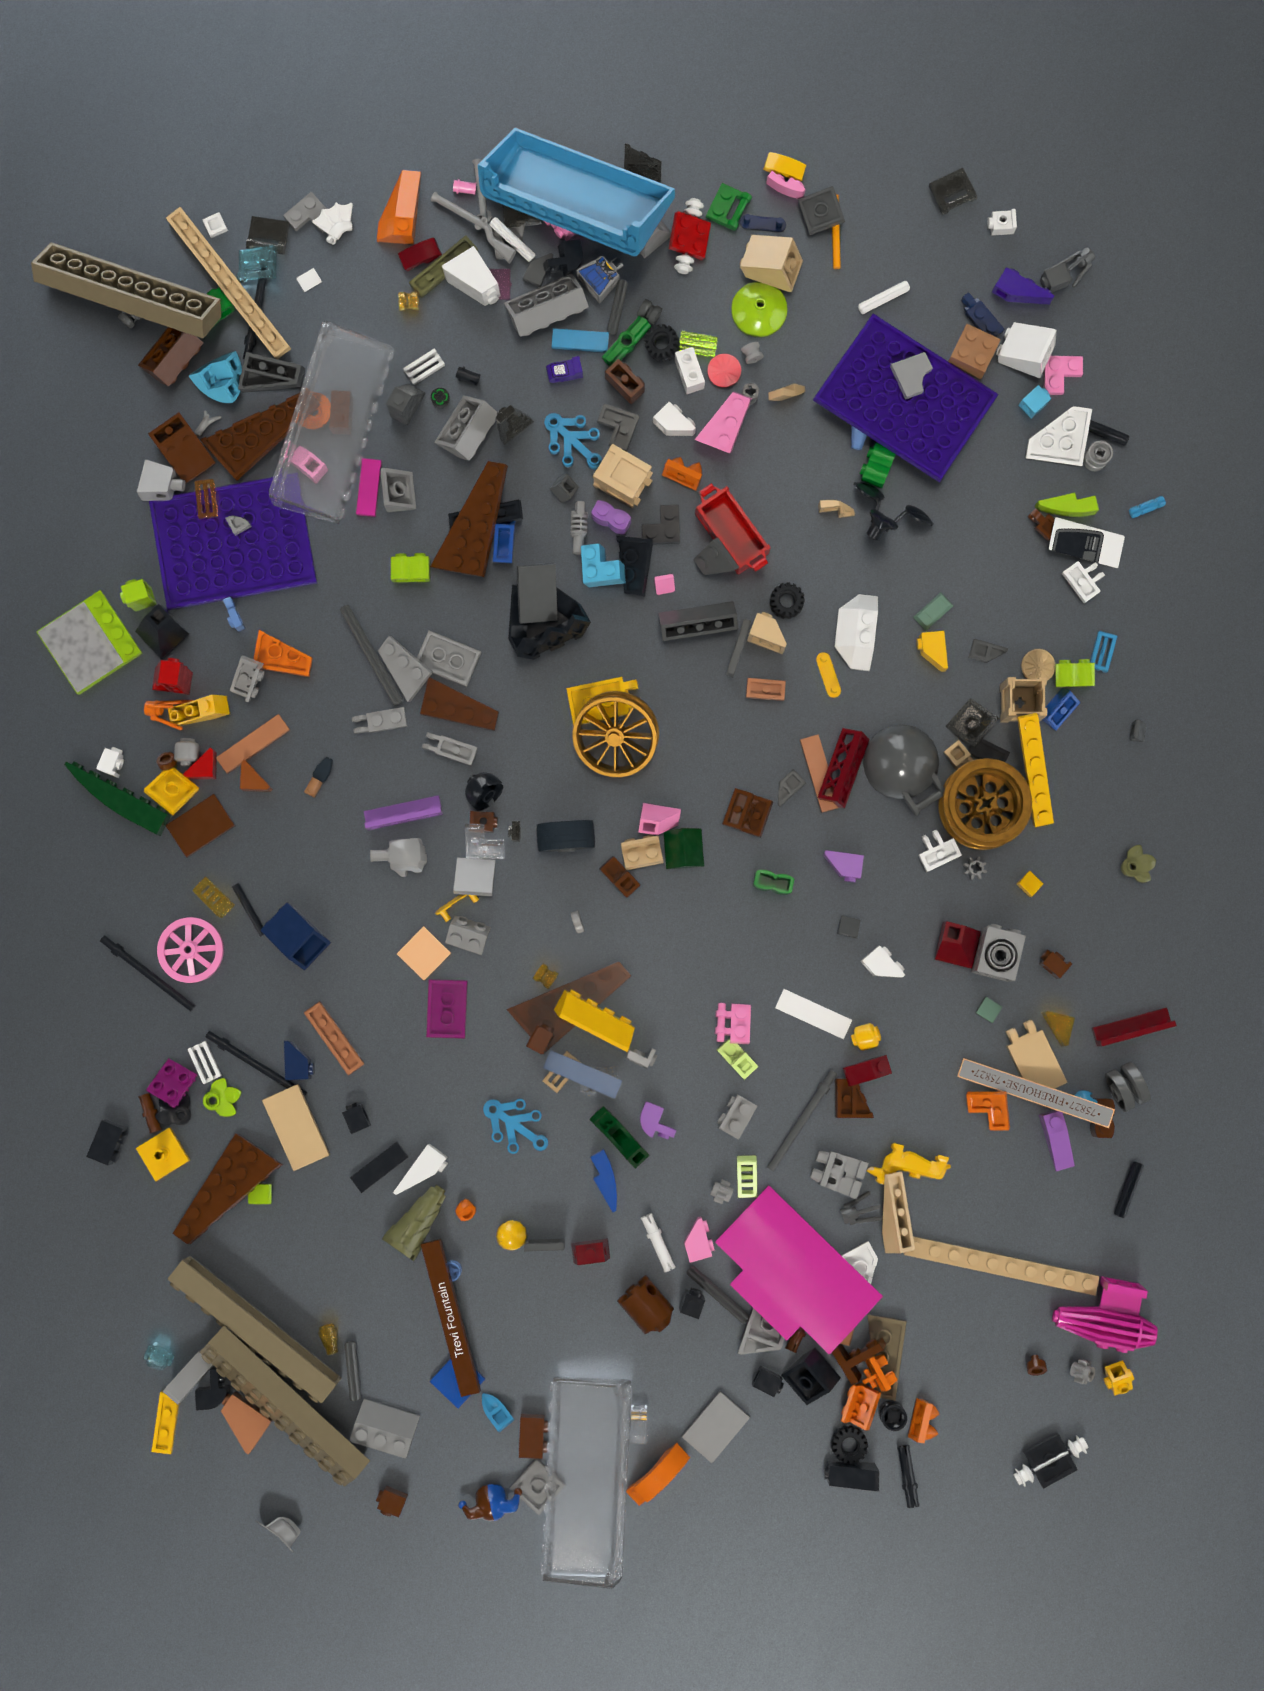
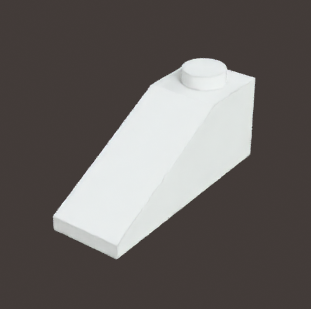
M428 1144L393 1193L397 1195L435 1175L438 1171L442 1172L448 1164L446 1162L448 1157L431 1144Z

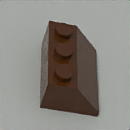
M168 327L138 366L160 383L169 387L177 380L179 373L189 365L190 359L200 351L203 342L194 335Z

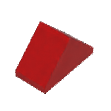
M210 747L183 775L188 779H216L217 752Z

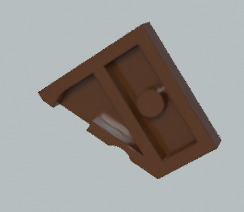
M835 1079V1118H874L866 1103L867 1100L864 1094L860 1091L859 1084L848 1086L847 1079Z

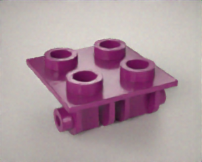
M168 1058L146 1091L168 1103L170 1107L175 1108V1106H179L178 1103L181 1101L182 1096H186L185 1092L189 1091L188 1088L196 1081L197 1074Z

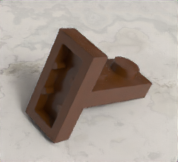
M873 1338L865 1344L864 1348L859 1349L857 1347L849 1352V1354L843 1344H839L832 1351L833 1356L851 1385L858 1383L862 1376L856 1365L884 1350L886 1343L883 1338L878 1340Z

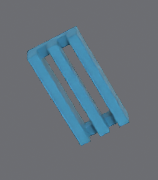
M1098 631L1090 663H1095L1102 636H1104L1095 669L1107 673L1117 635ZM1108 638H1111L1105 665L1101 666Z

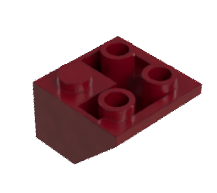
M948 921L943 922L934 960L972 969L981 931Z

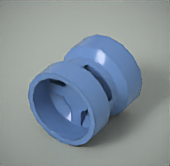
M455 1260L447 1261L452 1282L456 1281L462 1272L461 1264Z

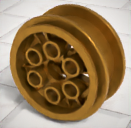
M989 758L968 762L950 775L943 785L945 788L943 797L938 802L940 819L948 834L960 844L977 850L994 849L1015 839L1026 827L1032 811L1031 791L1022 774L1006 762ZM978 775H982V785L978 787L975 778ZM986 784L993 786V793H988L985 790ZM1005 784L1009 790L1000 795L997 791ZM967 786L974 788L975 794L973 796L967 794ZM957 793L963 795L965 800L957 799ZM999 798L1005 801V808L998 806L997 800ZM990 800L989 804L987 805L988 807L979 809L983 804V801L985 802ZM960 804H965L968 807L966 814L959 810ZM1002 811L1013 813L1011 820L1001 815ZM968 816L970 819L964 824L961 819ZM992 816L998 818L999 824L997 826L991 824L990 818ZM972 819H977L980 822L978 829L972 826ZM985 824L989 827L991 834H985Z

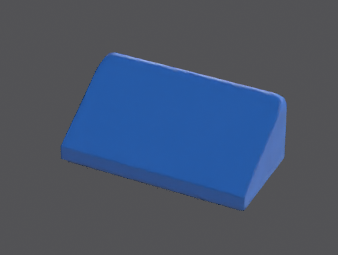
M1062 688L1045 707L1047 708V716L1042 720L1057 731L1081 702L1070 690Z

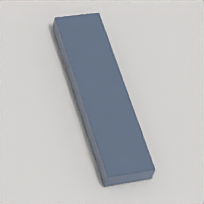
M550 1050L543 1067L546 1070L614 1099L622 1083V1080L552 1050Z

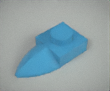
M482 1394L483 1410L500 1433L515 1419L496 1397L490 1394Z

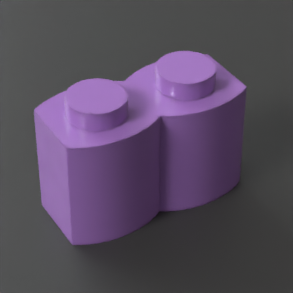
M597 500L591 512L592 519L597 524L608 526L613 532L620 535H625L631 524V517L628 513L620 509H614L605 501Z

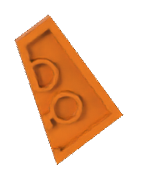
M259 630L253 659L264 663L262 669L305 677L310 676L312 657Z

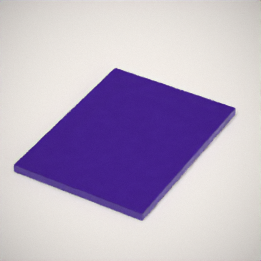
M873 313L817 392L813 401L940 483L999 394ZM925 352L933 369L923 378L922 385L924 391L922 394L905 400L890 366L895 362Z
M298 473L173 495L172 500L149 501L168 611L223 601V599L228 597L235 599L317 584ZM238 516L246 519L252 527L235 536L225 518Z

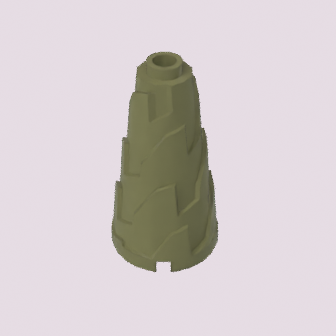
M438 1185L435 1187L431 1186L422 1197L420 1196L409 1211L395 1225L391 1226L382 1240L414 1261L422 1249L421 1244L425 1241L430 1227L440 1212L439 1209L446 1198L444 1195L446 1191Z

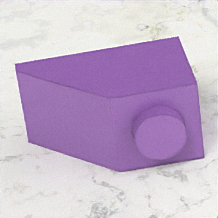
M824 851L823 856L839 877L844 878V881L856 882V879H861L864 855Z

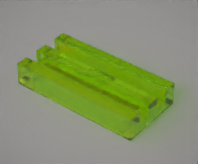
M681 330L679 351L691 348L683 346V343L712 348V351L694 348L695 354L715 357L718 337Z

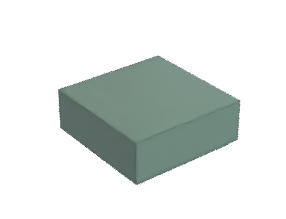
M985 997L975 1013L993 1023L1002 1006Z

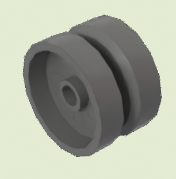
M1132 1062L1122 1065L1120 1072L1114 1069L1105 1073L1109 1090L1118 1106L1124 1112L1135 1108V1101L1142 1105L1151 1100L1148 1086L1140 1071Z

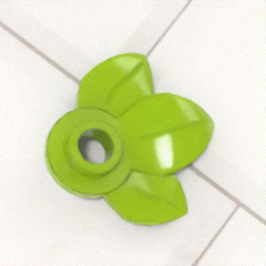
M225 1078L218 1079L213 1082L210 1091L204 1095L203 1104L205 1108L215 1110L220 1116H233L236 1114L233 1103L239 1099L241 1091L235 1087H227ZM211 1097L216 1098L215 1104L210 1103Z

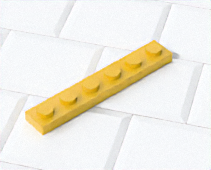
M1037 713L1019 716L1017 719L1026 780L1032 795L1031 813L1033 825L1039 827L1052 824L1054 820L1039 717Z

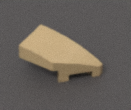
M792 384L769 392V400L782 401L805 392V386Z
M820 500L819 513L838 510L839 518L855 516L854 509L841 501Z

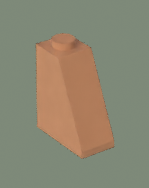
M235 1391L232 1395L228 1394L222 1402L224 1407L221 1412L243 1450L249 1455L273 1420L262 1415L260 1408L256 1404H251L243 1395Z

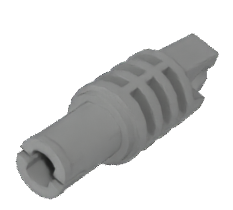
M577 501L575 503V510L571 511L570 535L573 537V554L581 555V546L584 545V538L587 536L588 512H585L584 501Z

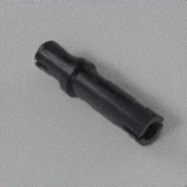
M910 1445L898 1446L904 1483L902 1489L905 1490L907 1508L919 1507L916 1490L918 1484L915 1483Z

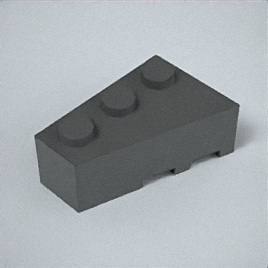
M246 352L238 390L245 393L302 387L305 368L299 364Z

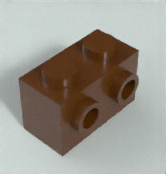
M617 359L605 371V379L632 404L645 392V383L639 376H635L631 372V368L626 363H622Z

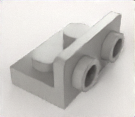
M652 1048L648 1057L645 1058V1053L634 1049L633 1052H628L625 1059L647 1069L648 1065L653 1066L657 1055L654 1054L656 1050Z
M737 1094L736 1097H731L727 1104L729 1107L727 1113H722L717 1123L720 1124L718 1127L720 1130L739 1140L758 1106Z

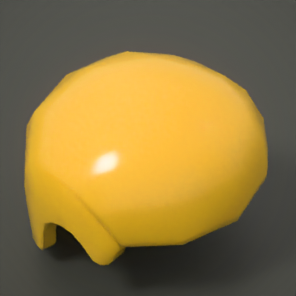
M514 1220L500 1225L496 1233L497 1243L503 1249L510 1251L519 1249L527 1238L526 1228L520 1222Z

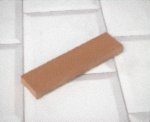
M278 714L217 756L216 759L228 774L240 766L243 760L247 761L289 732L290 729Z
M819 734L800 739L816 797H818L828 769ZM834 787L828 788L825 795L832 797ZM817 798L821 813L839 808L833 802Z
M320 1001L304 1012L347 1075L352 1074L365 1064Z

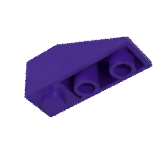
M1007 267L992 290V293L1007 302L1050 305L1055 296L1049 289L1039 287L1032 279L1024 278L1015 269Z

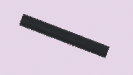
M239 883L232 886L234 892L259 936H263L264 934L260 931L263 928L262 923Z

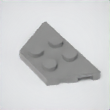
M752 1308L737 1354L781 1350L784 1338Z

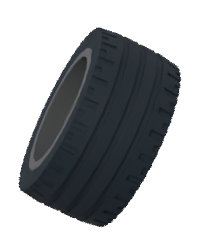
M593 820L537 824L536 834L539 852H570L595 848Z

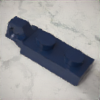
M969 292L962 297L961 301L966 306L964 308L965 315L976 328L995 337L1005 330L982 301L978 298L974 299Z

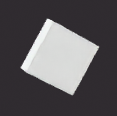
M220 212L202 219L211 238L228 231Z

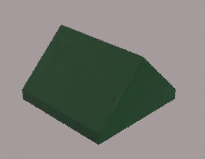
M680 828L663 833L666 869L704 867L701 828Z

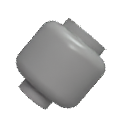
M180 738V741L175 743L174 759L180 762V766H192V763L199 759L200 745L195 742V739Z

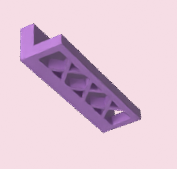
M438 795L364 811L365 828L369 831L443 815L440 797Z

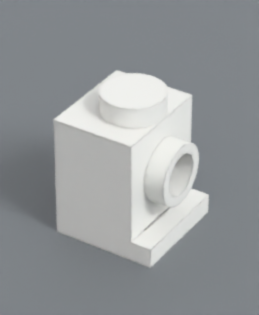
M1016 209L992 212L987 220L988 229H991V235L1014 234L1017 228Z
M112 747L111 750L105 748L96 769L119 778L120 774L117 771L122 768L124 763L123 751Z

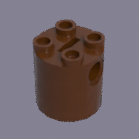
M645 1275L637 1282V1285H631L617 1302L644 1334L650 1331L661 1332L670 1324L674 1307Z

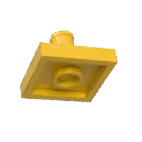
M171 1127L136 1148L155 1182L190 1161Z

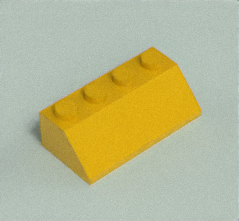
M572 989L570 992L564 990L554 1008V1011L560 1018L628 1052L635 1029L630 1019L621 1016V1018L615 1016V1012L607 1007L601 1009L597 1006V1002L590 998L587 1001L580 998L581 994Z

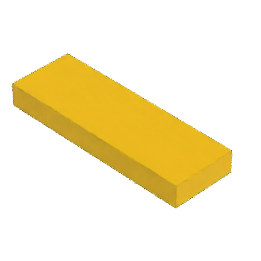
M163 1391L160 1392L151 1452L172 1454L179 1404H176Z

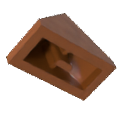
M246 760L241 762V790L271 792L273 790Z

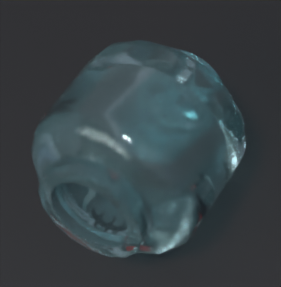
M154 1342L152 1345H148L143 1360H146V1366L163 1371L166 1366H171L174 1355L171 1354L172 1348L170 1346Z

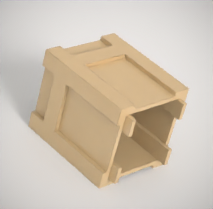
M612 444L593 475V486L633 508L634 505L638 506L641 499L639 496L645 486L649 487L653 481L650 479L653 474L651 472L652 466Z
M1008 677L1000 684V723L1018 721L1017 717L1032 713L1038 714L1039 722L1047 716V708H1045L1047 677H1039L1038 679ZM1018 698H1021L1025 703L1022 705V708H1018V705L1015 704Z

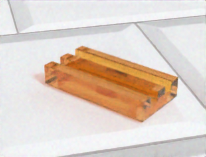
M214 479L194 481L198 518L218 517ZM207 484H210L213 512H210ZM200 485H203L206 513H203Z

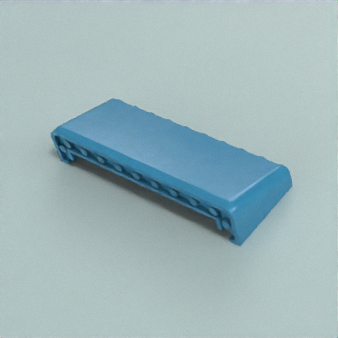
M514 128L478 164L479 186L484 197L631 256H637L643 250L675 198V188L518 128Z

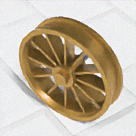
M621 691L604 692L591 698L582 707L573 727V743L580 759L593 771L609 777H625L643 769L651 760L659 740V726L651 708L635 695ZM614 702V724L601 703ZM618 702L632 706L623 721H618ZM597 706L607 725L587 712ZM634 708L644 716L643 719L624 728V723ZM583 718L604 731L581 729ZM646 722L651 733L627 732ZM581 735L603 736L604 738L585 747ZM629 738L651 739L649 750ZM607 742L608 745L598 760L588 752V750ZM625 744L645 756L635 762ZM610 746L614 747V766L600 762ZM618 746L622 749L630 765L618 766Z

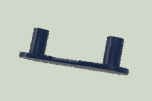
M745 214L740 219V225L745 229L782 232L786 228V222L781 217H762Z

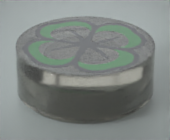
M436 388L432 391L431 401L433 405L438 408L448 405L450 396L446 389Z

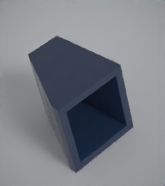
M288 902L260 930L290 961L303 970H306L331 943Z

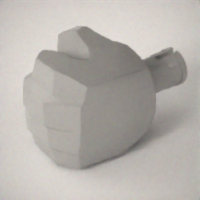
M420 838L389 841L388 849L370 850L371 862L388 861L390 869L397 872L401 877H406L408 871L422 873L423 867L427 863L425 846Z

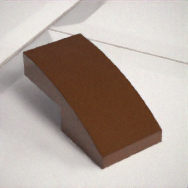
M614 856L599 868L626 898L640 886L638 881Z

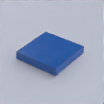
M450 1358L430 1380V1383L459 1409L470 1395L461 1397ZM476 1370L478 1381L481 1385L485 1377Z

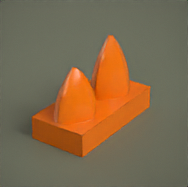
M678 457L667 460L662 476L696 491L702 477V468L699 462L687 468L684 466L682 458Z
M916 1398L908 1434L910 1439L918 1443H925V1440L932 1439L938 1435L937 1430L929 1424L930 1420L939 1415V1411L933 1404Z

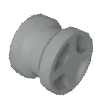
M752 342L741 348L742 353L746 356L745 361L747 364L760 361L764 357L763 353L759 350V342Z

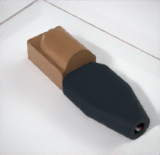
M326 757L316 766L312 774L313 777L304 791L306 794L314 798L316 797L323 782L327 780L331 772L332 759Z

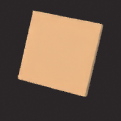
M424 926L397 953L424 981L451 954Z

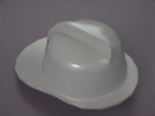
M279 1517L266 1526L262 1525L279 1537L290 1550L301 1532L296 1524L286 1517Z

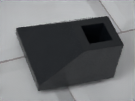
M160 604L155 606L143 618L135 631L161 660L189 635L173 615Z

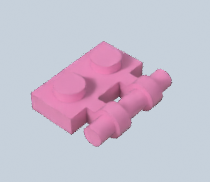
M718 1003V1010H716V1017L718 1019L717 1027L715 1028L717 1042H724L725 1036H730V1043L749 1044L751 1005L731 1004V1011H726V1004ZM725 1019H731L730 1028L725 1027Z

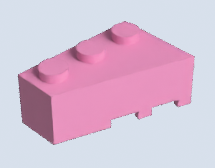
M732 392L695 440L731 453L752 398Z

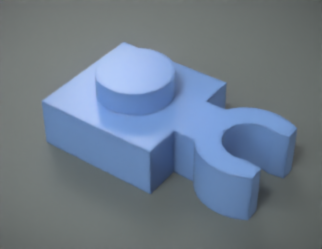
M231 597L223 599L230 616L227 619L231 628L235 627L238 632L244 630L245 626Z

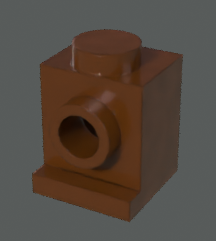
M470 811L469 830L471 832L494 833V828L498 826V817H495L494 812ZM482 818L487 819L485 825L480 824Z
M1048 949L1041 955L1042 961L1039 963L1056 979H1060L1072 965L1070 961L1064 962L1065 958L1060 953L1050 952Z

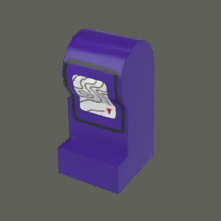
M579 356L562 362H554L546 366L550 383L583 378Z

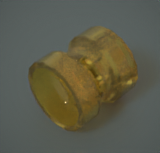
M412 291L411 293L398 292L400 311H406L407 309L419 310L418 291Z
M542 963L532 979L543 983V986L549 990L559 973L549 970L548 966Z

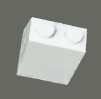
M474 246L442 265L447 282L482 305L494 304L501 297L497 281Z
M1014 322L1012 327H1008L1006 330L1004 344H1000L997 350L998 363L1040 378L1054 350L1057 330Z

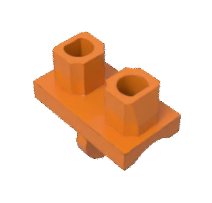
M885 1355L872 1356L865 1360L868 1368L863 1370L866 1376L862 1380L863 1384L869 1382L872 1389L878 1385L881 1392L890 1390V1386L897 1381V1378L893 1371L883 1374L881 1368L888 1364Z

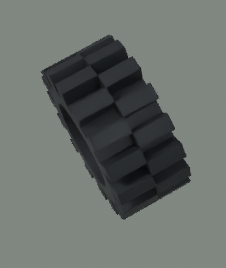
M662 324V327H660V325H656L657 329L654 330L652 327L650 329L652 332H647L646 334L648 336L644 340L646 342V350L656 361L660 362L661 359L662 362H666V358L670 361L672 360L671 356L675 357V352L680 350L678 347L680 346V339L671 326L668 325L667 327L665 324ZM662 337L668 338L669 345L666 348H656L658 339Z
M790 582L786 584L781 583L780 586H776L770 597L772 612H775L776 616L779 615L783 619L785 617L791 619V617L797 616L805 602L804 593L801 592V588H797L794 583L791 585ZM784 594L792 595L794 605L789 608L783 607L780 603V597Z
M851 1425L850 1427L843 1426L842 1429H837L838 1432L833 1434V1439L831 1440L835 1456L845 1464L859 1463V1460H863L865 1458L864 1455L868 1452V1443L865 1435L859 1428H854ZM851 1437L857 1441V1448L853 1452L843 1450L842 1443L846 1438Z

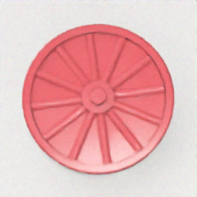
M719 354L712 358L708 365V377L718 387H731L738 382L741 376V365L734 356Z

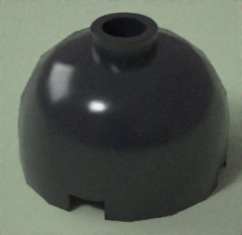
M487 772L472 775L468 779L465 795L468 802L477 811H482L489 807L487 803L492 798L494 802L502 793L503 785L495 775Z

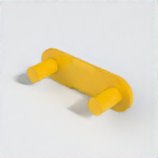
M825 652L819 653L816 662L825 689L830 697L836 698L840 695L841 688L831 658Z
M458 895L439 908L435 914H440L445 922L449 921L451 917L446 910L467 895ZM468 895L473 903L479 900L477 895Z

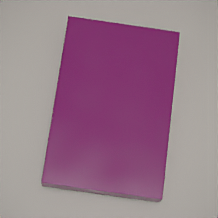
M429 979L426 1037L465 1039L468 981Z

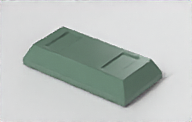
M940 592L913 618L926 631L954 605Z

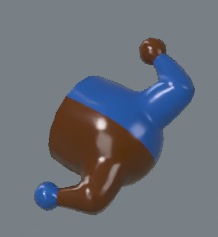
M495 1484L485 1485L476 1492V1506L469 1508L465 1501H460L458 1506L469 1520L484 1519L491 1522L497 1521L505 1513L517 1511L522 1489L516 1488L514 1490V1497L511 1500H507L503 1487Z

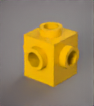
M1123 1360L1105 1367L1106 1377L1104 1382L1107 1389L1112 1390L1114 1396L1125 1394L1133 1389L1132 1381L1134 1376L1131 1370L1127 1369Z

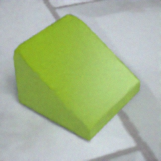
M258 1184L248 1194V1204L272 1203L271 1184Z

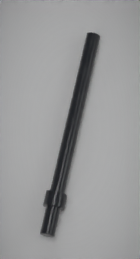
M264 251L254 299L259 308H261L271 252ZM250 326L244 340L245 350L243 359H245L246 352L252 353L256 343L255 332Z
M105 935L100 939V942L108 947L113 955L121 957L190 1012L195 1008L192 1002L124 951V947L120 944H115Z
M211 1031L206 1034L205 1037L217 1044L219 1049L228 1051L285 1088L295 1085L231 1045L230 1041L226 1038H220ZM301 1088L302 1093L305 1097L307 1092Z

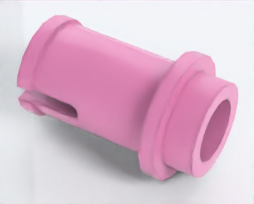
M460 179L458 181L454 180L453 192H456V194L460 192L475 195L476 183L460 181Z

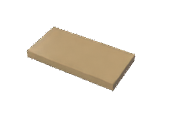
M299 1084L262 1100L293 1171L330 1155Z

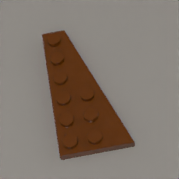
M306 389L287 398L286 401L278 405L274 404L261 413L257 412L233 423L227 429L218 430L214 435L201 438L200 440L234 479L238 481L321 404Z
M616 962L506 1010L530 1037L537 1025L542 1026V1024H545L554 1029L552 1033L555 1036L552 1037L553 1040H550L551 1043H549V1047L545 1050L546 1053L575 1027V1025L560 1018L554 1011L564 990L570 992L572 989L581 994L580 998L586 1001L590 998L600 1005L626 982L631 975L620 962Z

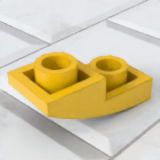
M769 152L763 170L769 173L773 171L776 174L778 173L789 179L792 177L795 181L799 180L801 182L806 164L788 156Z

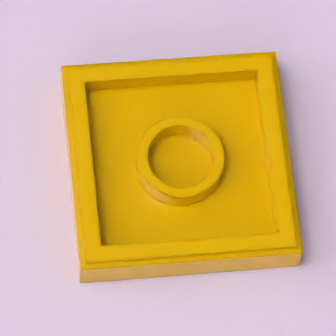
M175 767L163 770L144 788V792L171 815H174L199 791V787Z

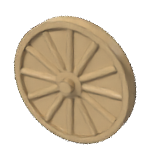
M1031 650L1022 660V672L1027 679L1047 677L1048 681L1055 672V660L1046 650Z

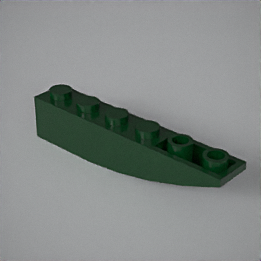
M75 761L72 764L65 762L64 765L77 781L105 806L159 836L162 835L166 827L165 825L168 824L171 818L170 815L166 814L167 811L159 805L156 808L151 806L150 800L142 796L139 799L134 797V792L125 787L123 790L116 787L117 783L109 779L106 781L99 779L100 774L92 770L89 773L82 770L84 766Z

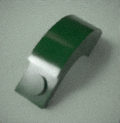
M604 1106L590 1118V1121L611 1141L635 1169L650 1156L630 1132Z

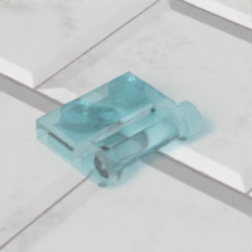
M273 245L239 250L237 280L240 283L261 278H276V248ZM266 268V270L247 273V270Z

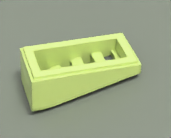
M755 1155L737 1156L738 1198L757 1197V1158ZM741 1171H753V1174H741ZM753 1179V1182H741V1180ZM742 1187H753V1190H742Z

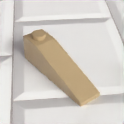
M902 1171L885 1175L882 1225L885 1253H904L915 1250Z

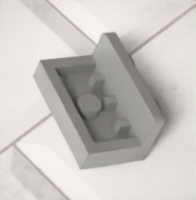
M242 655L230 691L246 697L245 702L248 703L252 698H256L259 690L256 687L258 681L261 682L265 673L262 670L264 663Z
M454 916L445 943L482 955L491 927L481 922L468 920L463 916Z

